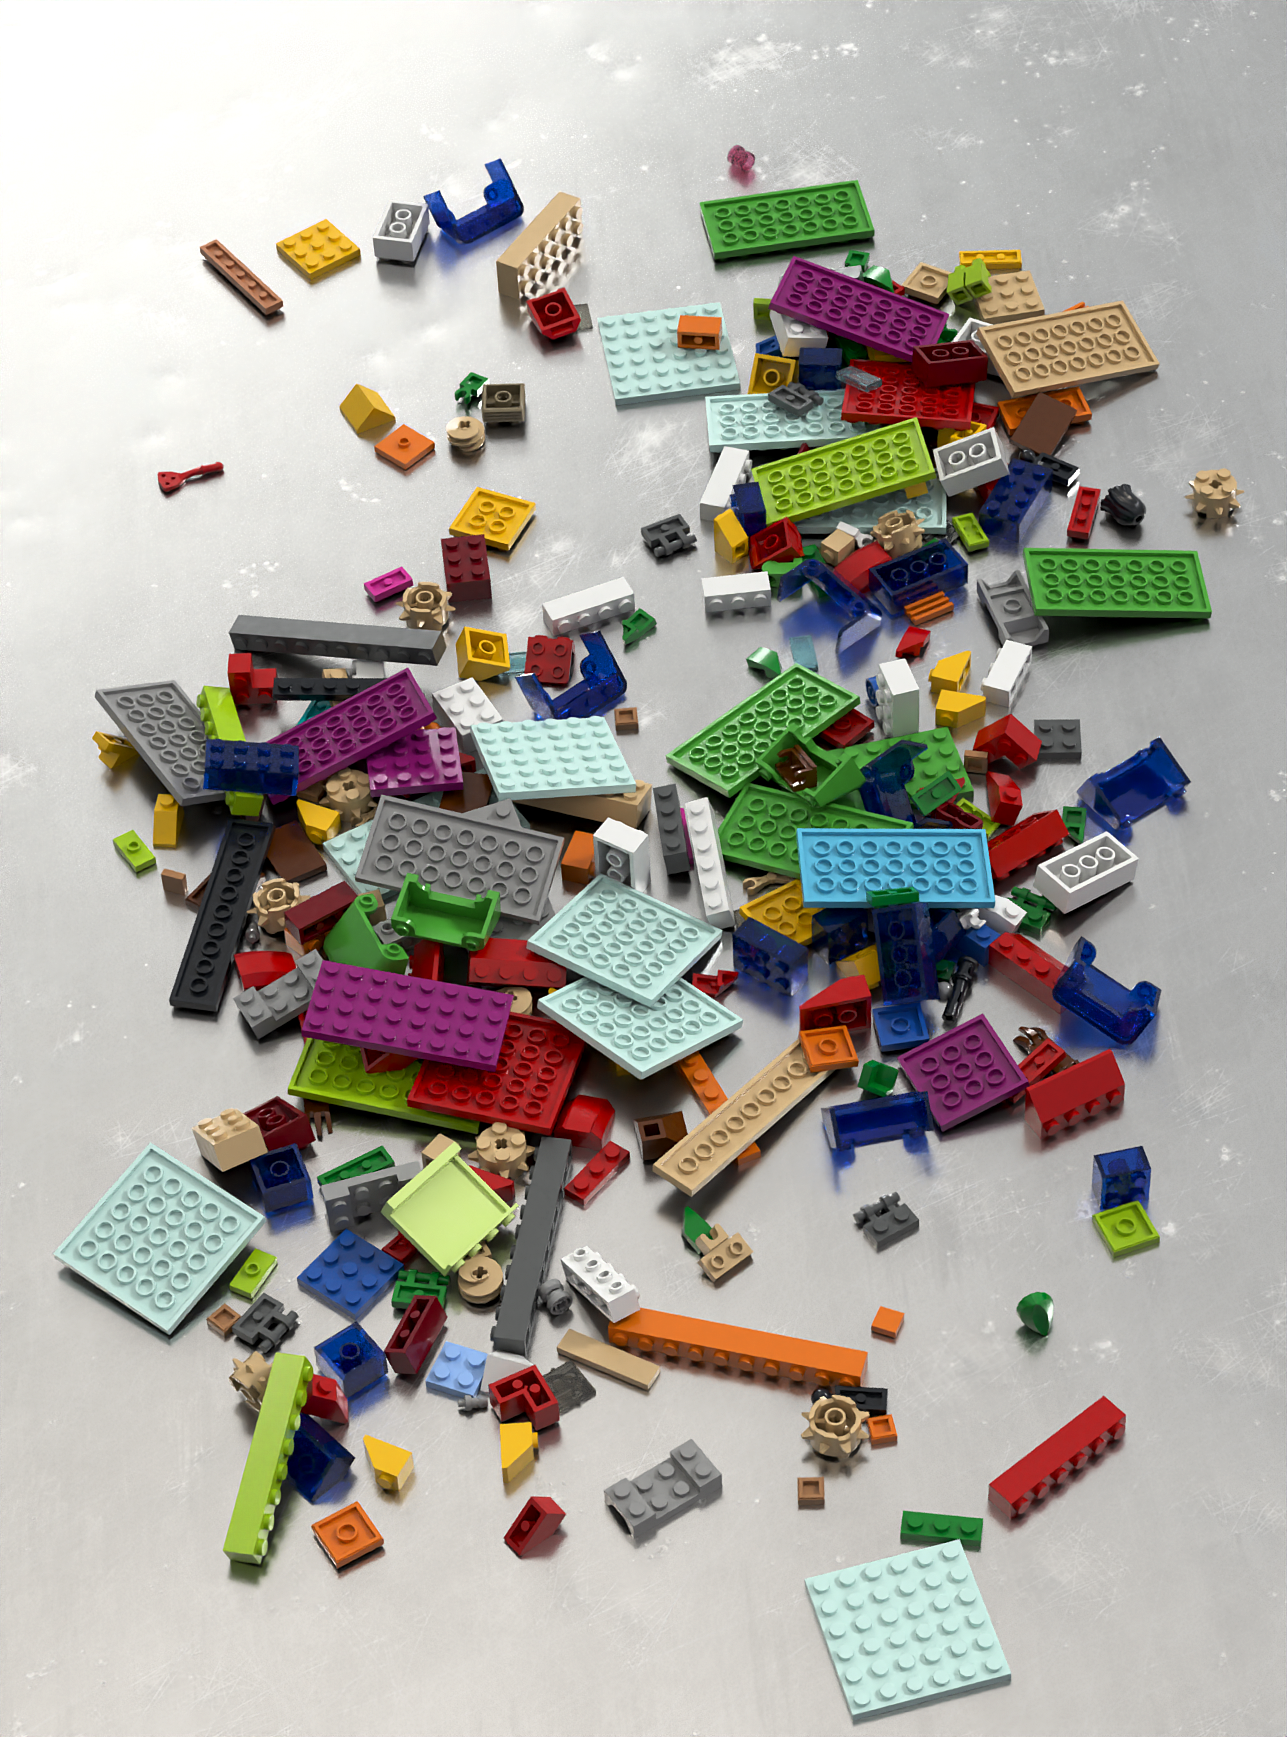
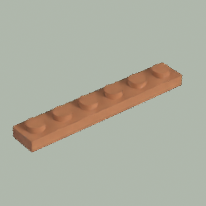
M217 239L199 247L200 253L266 315L284 307L283 300Z

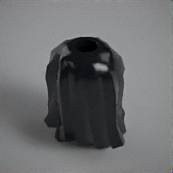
M1116 485L1107 490L1109 495L1101 499V511L1109 513L1123 526L1134 527L1143 521L1146 507L1133 494L1130 485Z

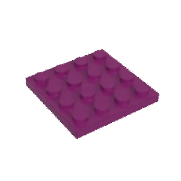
M455 727L415 730L408 736L402 737L392 742L389 746L381 748L366 757L371 797H380L381 794L392 796L464 789Z
M983 1013L897 1057L898 1064L942 1132L1030 1086L1029 1081Z

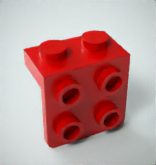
M544 635L528 637L524 671L525 680L528 682L567 684L570 676L571 657L575 654L573 640L567 637L552 639Z

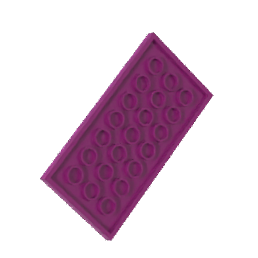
M793 256L768 308L779 314H784L798 321L808 323L912 362L913 346L938 343L949 317V314L796 256Z
M406 668L249 750V753L265 791L274 805L285 801L288 797L299 791H304L320 780H325L333 773L346 769L352 763L368 757L381 748L389 746L392 742L408 736L411 732L429 725L437 717L410 669Z
M322 960L302 1027L301 1037L495 1072L514 995Z

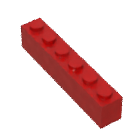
M1102 1396L989 1483L988 1499L1010 1519L1018 1513L1022 1514L1034 1500L1043 1498L1056 1483H1062L1069 1473L1076 1468L1080 1469L1092 1455L1102 1452L1110 1441L1120 1438L1126 1429V1414L1105 1396Z

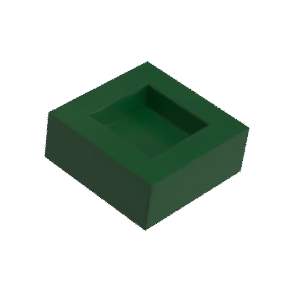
M932 957L926 976L938 983H951L956 969V962Z

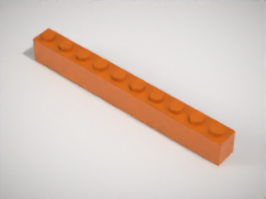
M640 1308V1310L615 1323L610 1320L608 1325L609 1343H614L618 1346H629L643 1351L660 1352L668 1356H680L694 1361L715 1363L719 1366H731L744 1371L751 1370L770 1376L791 1378L795 1381L802 1380L816 1383L820 1386L862 1387L868 1368V1352L645 1308Z

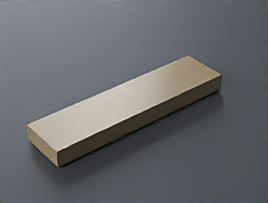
M570 1328L557 1346V1353L647 1391L660 1373V1366Z

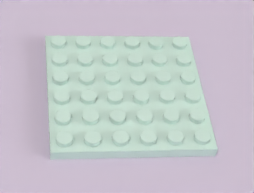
M720 302L597 318L615 405L741 389ZM680 315L722 317L720 349L678 348L677 329Z
M591 716L590 718L580 719L570 717L563 720H524L523 722L513 723L503 721L496 724L479 723L478 725H470L471 737L499 801L509 798L511 800L636 792V782L604 717Z
M600 873L527 941L526 948L651 1008L721 939L723 930Z
M583 977L539 999L537 1008L640 1080L742 1028L743 1025L742 1018L683 978H680L651 1008L587 977Z
M150 1142L53 1255L55 1259L170 1335L265 1224L266 1219L265 1216Z
M960 1539L805 1579V1587L853 1721L1011 1680L1010 1668Z

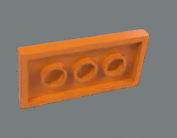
M1079 386L1044 393L1077 410V414L1071 424L1092 420V412ZM1038 394L997 402V407H1000V416L1010 436L1014 434Z

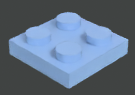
M446 1341L425 1380L426 1387L464 1398V1395H471L472 1398H475L481 1388L488 1354Z

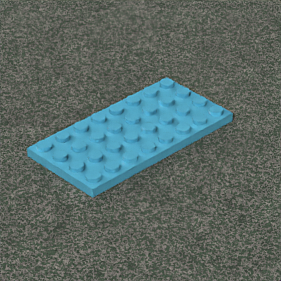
M797 828L796 840L803 908H874L866 901L867 891L914 887L919 892V902H912L910 906L892 904L888 908L995 907V895L985 829Z

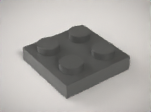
M1080 719L1034 720V735L1042 741L1037 759H1081Z

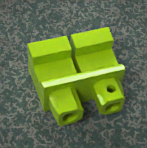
M981 258L975 259L972 262V266L967 268L964 265L956 266L954 272L948 274L947 293L956 305L973 300V297L976 299L992 293L991 285L988 283V278L991 277V274L986 269V264Z

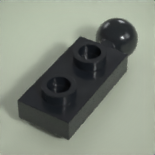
M1024 449L1019 454V461L1022 465L1031 466L1032 472L1063 485L1069 486L1079 475V467L1042 452L1036 457L1032 450Z
M835 1385V1394H831L825 1388H818L811 1395L813 1405L820 1397L824 1396L827 1399H831L832 1395L850 1397L856 1403L859 1411L868 1412L869 1415L884 1416L887 1411L888 1388Z

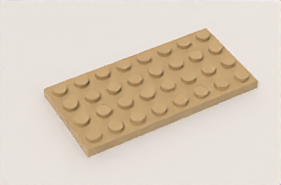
M1123 300L980 327L976 332L1012 398L1156 370L1160 365Z

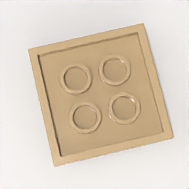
M1030 270L991 276L988 278V283L991 285L992 293L974 298L982 321L989 324L1045 315V309Z

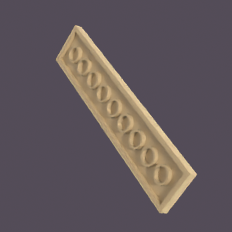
M797 1039L653 1164L652 1171L692 1197L835 1070L811 1073L800 1041Z

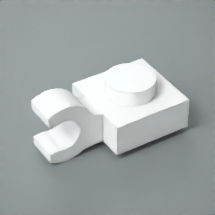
M842 521L836 527V529H840L854 537L855 545L859 548L865 546L866 542H874V538L871 535L860 533L859 529Z
M969 908L961 910L946 925L950 931H966L970 927L979 929L986 921L978 918V909Z

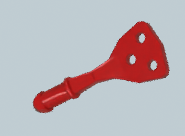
M215 462L213 464L200 465L183 473L159 472L157 474L158 484L163 491H170L178 488L185 480L192 476L220 472L224 467L221 462Z

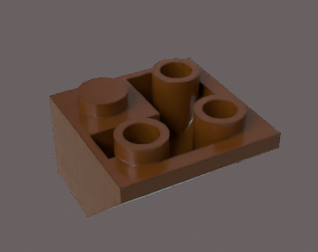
M682 1111L633 1119L643 1160L662 1157L688 1135Z

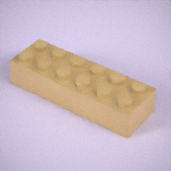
M559 191L496 260L498 293L520 300L529 292L535 282L540 280L544 272L550 269L553 262L572 244V241L582 233L583 224L580 198Z
M635 780L636 792L523 799L512 800V802L605 822L607 818H611L636 829L651 808L652 784L645 783L642 780Z

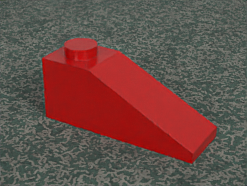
M987 771L986 782L991 822L1014 826L1023 807L1021 790L1009 775Z

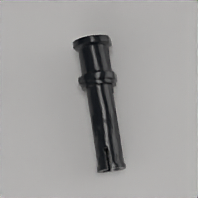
M962 956L958 959L957 972L952 976L953 987L942 1015V1019L948 1023H954L957 1020L966 991L973 985V974L979 967L978 962L968 956Z

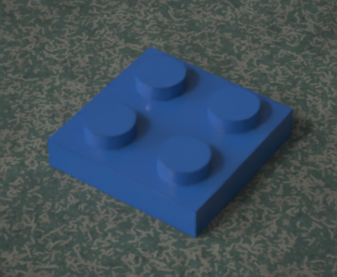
M920 1002L872 1009V1017L881 1052L918 1047L929 1041Z

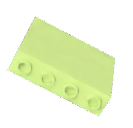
M455 1141L391 1197L381 1210V1213L444 1276L451 1270L456 1273L466 1263L464 1259L468 1255L471 1258L475 1256L482 1248L480 1244L485 1239L490 1242L499 1233L497 1229L502 1224L505 1227L509 1225L516 1217L513 1213L519 1206L515 1203L510 1208L458 1156L462 1148Z

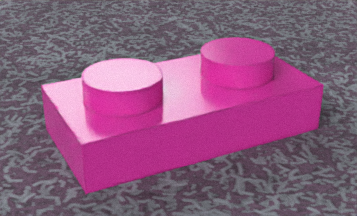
M399 567L364 583V590L374 602H377L413 586V579L403 567Z

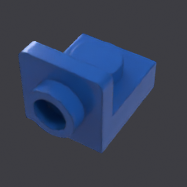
M776 335L756 343V353L788 359V357L782 356Z

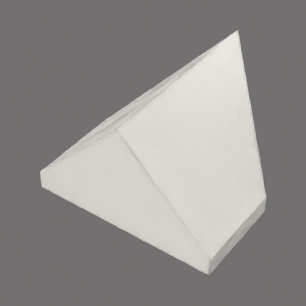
M501 1350L488 1354L480 1393L489 1395V1384L533 1366V1364L521 1355Z

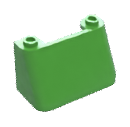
M791 723L755 761L760 769L759 774L765 780L769 781L771 779L803 798L805 803L812 808L814 806L820 808L861 788L866 782L864 775L851 756L843 753L839 758L817 746L811 737L804 738L800 732L801 728L794 723ZM798 744L817 766V787L793 792L775 770V764L784 762L788 758V756L778 757V752L793 748L794 745Z
M407 873L391 917V926L398 935L466 948L470 951L482 950L485 947L501 914L500 892L488 890L484 898H482V895L477 894L475 900L433 892L431 891V884L426 883L423 886L418 882L419 875Z
M373 894L358 896L325 937L323 948L331 962L405 975L409 958L404 949L395 943L382 945L369 922L370 915L377 911L378 902Z

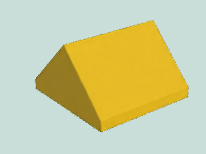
M357 383L339 406L340 411L357 434L396 420L394 414L377 392Z

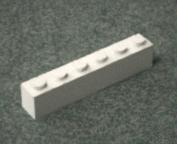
M708 797L685 803L706 917L710 925L719 929L734 926L736 922L715 813Z

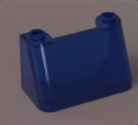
M1160 736L1151 741L1148 748L1139 750L1134 756L1112 769L1089 777L1076 791L1081 800L1115 830L1119 828L1122 831L1133 824L1132 820L1171 797L1177 799L1187 792L1185 788L1191 781Z
M1081 936L1074 945L1053 986L1052 996L1057 1003L1121 1045H1130L1136 1041L1155 1017L1162 990L1148 981L1138 982L1129 990L1092 965L1096 958L1097 950L1091 942Z

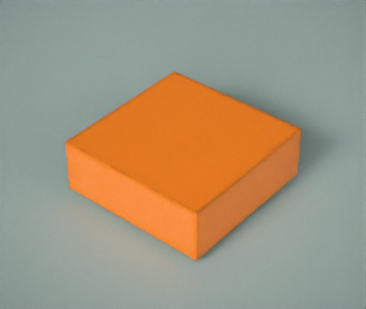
M880 1306L871 1325V1331L896 1338L904 1321V1313Z
M892 1414L866 1419L871 1445L897 1441V1432Z

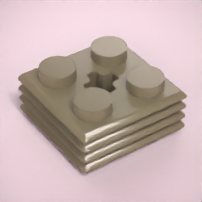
M484 384L482 386L483 422H489L490 424L498 422L518 423L525 420V384Z

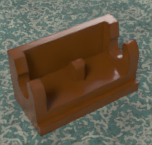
M798 744L794 745L793 748L777 753L780 758L788 756L786 761L775 764V770L793 792L817 787V766Z

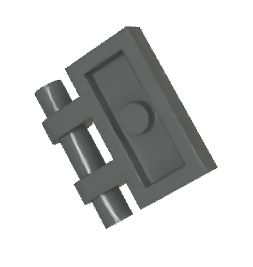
M790 382L788 387L781 385L768 393V401L798 417L813 409V404L820 406L824 402V399L817 392L805 389L804 385Z
M680 514L641 528V535L650 547L660 546L654 548V553L657 557L663 554L667 556L672 554L674 550L688 548L690 544L697 542L694 534L686 536V534L690 533V526ZM677 538L676 541H673V542H670V543L668 542V541H670V540H673V539Z
M897 1192L890 1195L885 1194L879 1197V1201L872 1205L866 1204L860 1208L859 1212L853 1214L854 1220L857 1223L863 1220L867 1221V1224L863 1225V1232L877 1248L919 1226V1219L905 1203L898 1207L894 1205L901 1200ZM885 1210L886 1213L882 1216L877 1217L875 1215L876 1213Z
M263 1293L232 1326L233 1334L252 1345L261 1338L264 1341L259 1345V1348L262 1352L267 1353L271 1347H276L280 1342L279 1338L285 1332H289L294 1327V1322L299 1316L293 1310L287 1315L282 1314L285 1310L284 1304ZM273 1322L278 1324L273 1331L268 1330Z

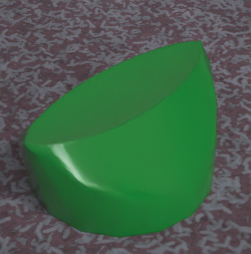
M1045 1292L1030 1293L1018 1303L1016 1308L1017 1315L1027 1327L1046 1336L1053 1320V1299Z

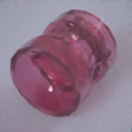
M735 145L730 149L727 160L732 165H737L743 172H746L754 165L755 155L745 151L742 146Z

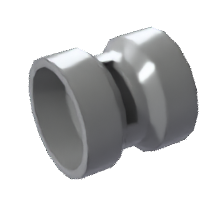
M558 1279L546 1281L538 1290V1295L543 1302L547 1303L548 1309L554 1315L565 1312L572 1305V1297L567 1291H564V1286Z

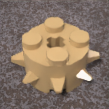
M1228 469L1201 470L1196 474L1194 481H1189L1193 493L1186 495L1185 498L1192 499V506L1197 513H1205L1208 518L1226 517L1230 510L1241 506L1236 500V496L1244 493V490H1237V481Z
M894 510L877 519L878 524L873 526V531L870 532L871 536L877 538L875 541L878 540L880 546L891 556L892 560L901 558L905 553L922 547L921 534L925 530L918 527V525L925 519L916 520L914 513L910 510L899 514L897 510Z
M419 582L417 587L406 589L403 594V601L396 602V605L404 607V612L400 615L399 619L406 621L407 627L411 629L440 631L448 620V611L456 610V608L449 606L447 603L452 593L444 592L437 583Z
M347 767L337 771V773L329 778L326 785H322V788L327 792V796L319 801L320 806L329 807V809L339 812L341 821L350 822L353 816L359 819L361 814L372 811L373 807H378V804L370 795L368 774Z
M284 878L272 879L262 884L263 888L257 893H253L252 897L255 907L248 910L247 913H257L258 926L264 927L266 932L270 934H275L278 931H284L286 928L284 912L311 897L310 895L300 894L299 883L297 882L292 884L286 882Z
M495 1122L491 1127L484 1130L480 1136L475 1137L477 1150L468 1154V1159L478 1162L480 1169L507 1179L511 1177V1180L516 1179L524 1171L529 1170L527 1157L534 1154L535 1147L526 1145L524 1131L521 1132L519 1129L507 1127L505 1123Z
M255 1351L244 1362L236 1358L232 1359L235 1367H233V1374L228 1379L236 1392L240 1390L247 1398L245 1402L260 1412L273 1363L268 1365L263 1356Z
M832 1395L831 1399H827L824 1396L820 1397L811 1407L810 1412H802L801 1414L809 1421V1427L801 1434L802 1439H809L812 1448L821 1454L843 1459L856 1449L860 1444L861 1438H869V1435L862 1430V1423L870 1415L868 1412L859 1411L856 1403L850 1397Z

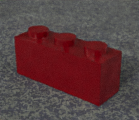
M344 880L285 911L286 928L300 945H303L331 930L358 895Z
M414 1295L383 1351L395 1373L417 1374L448 1318L437 1296Z

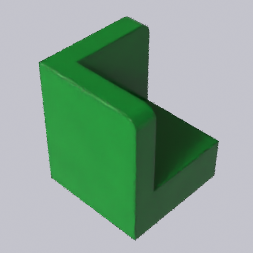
M871 1060L863 1065L857 1087L885 1097L893 1093L899 1071L896 1068Z

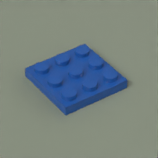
M345 1229L297 1277V1283L356 1320L398 1278L399 1271H405L403 1263L348 1229Z

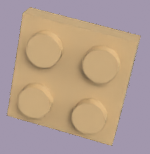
M920 262L901 286L905 288L906 294L938 304L947 294L948 274L952 272Z

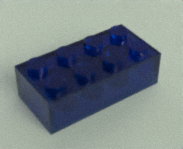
M1012 458L1008 465L1010 474L999 479L979 511V525L986 534L1019 543L1052 490L1053 469Z
M946 538L869 569V589L891 615L904 610L905 606L941 591L946 593L968 584V563Z
M206 739L203 789L296 796L299 776V746L270 744L266 742H245L242 740Z
M912 903L872 909L884 1006L939 1000L940 994L928 903Z

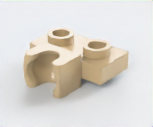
M715 1224L709 1232L713 1240L709 1239L705 1234H701L695 1240V1244L704 1254V1257L697 1263L712 1282H715L753 1253V1250L738 1232L728 1239V1234L720 1224Z

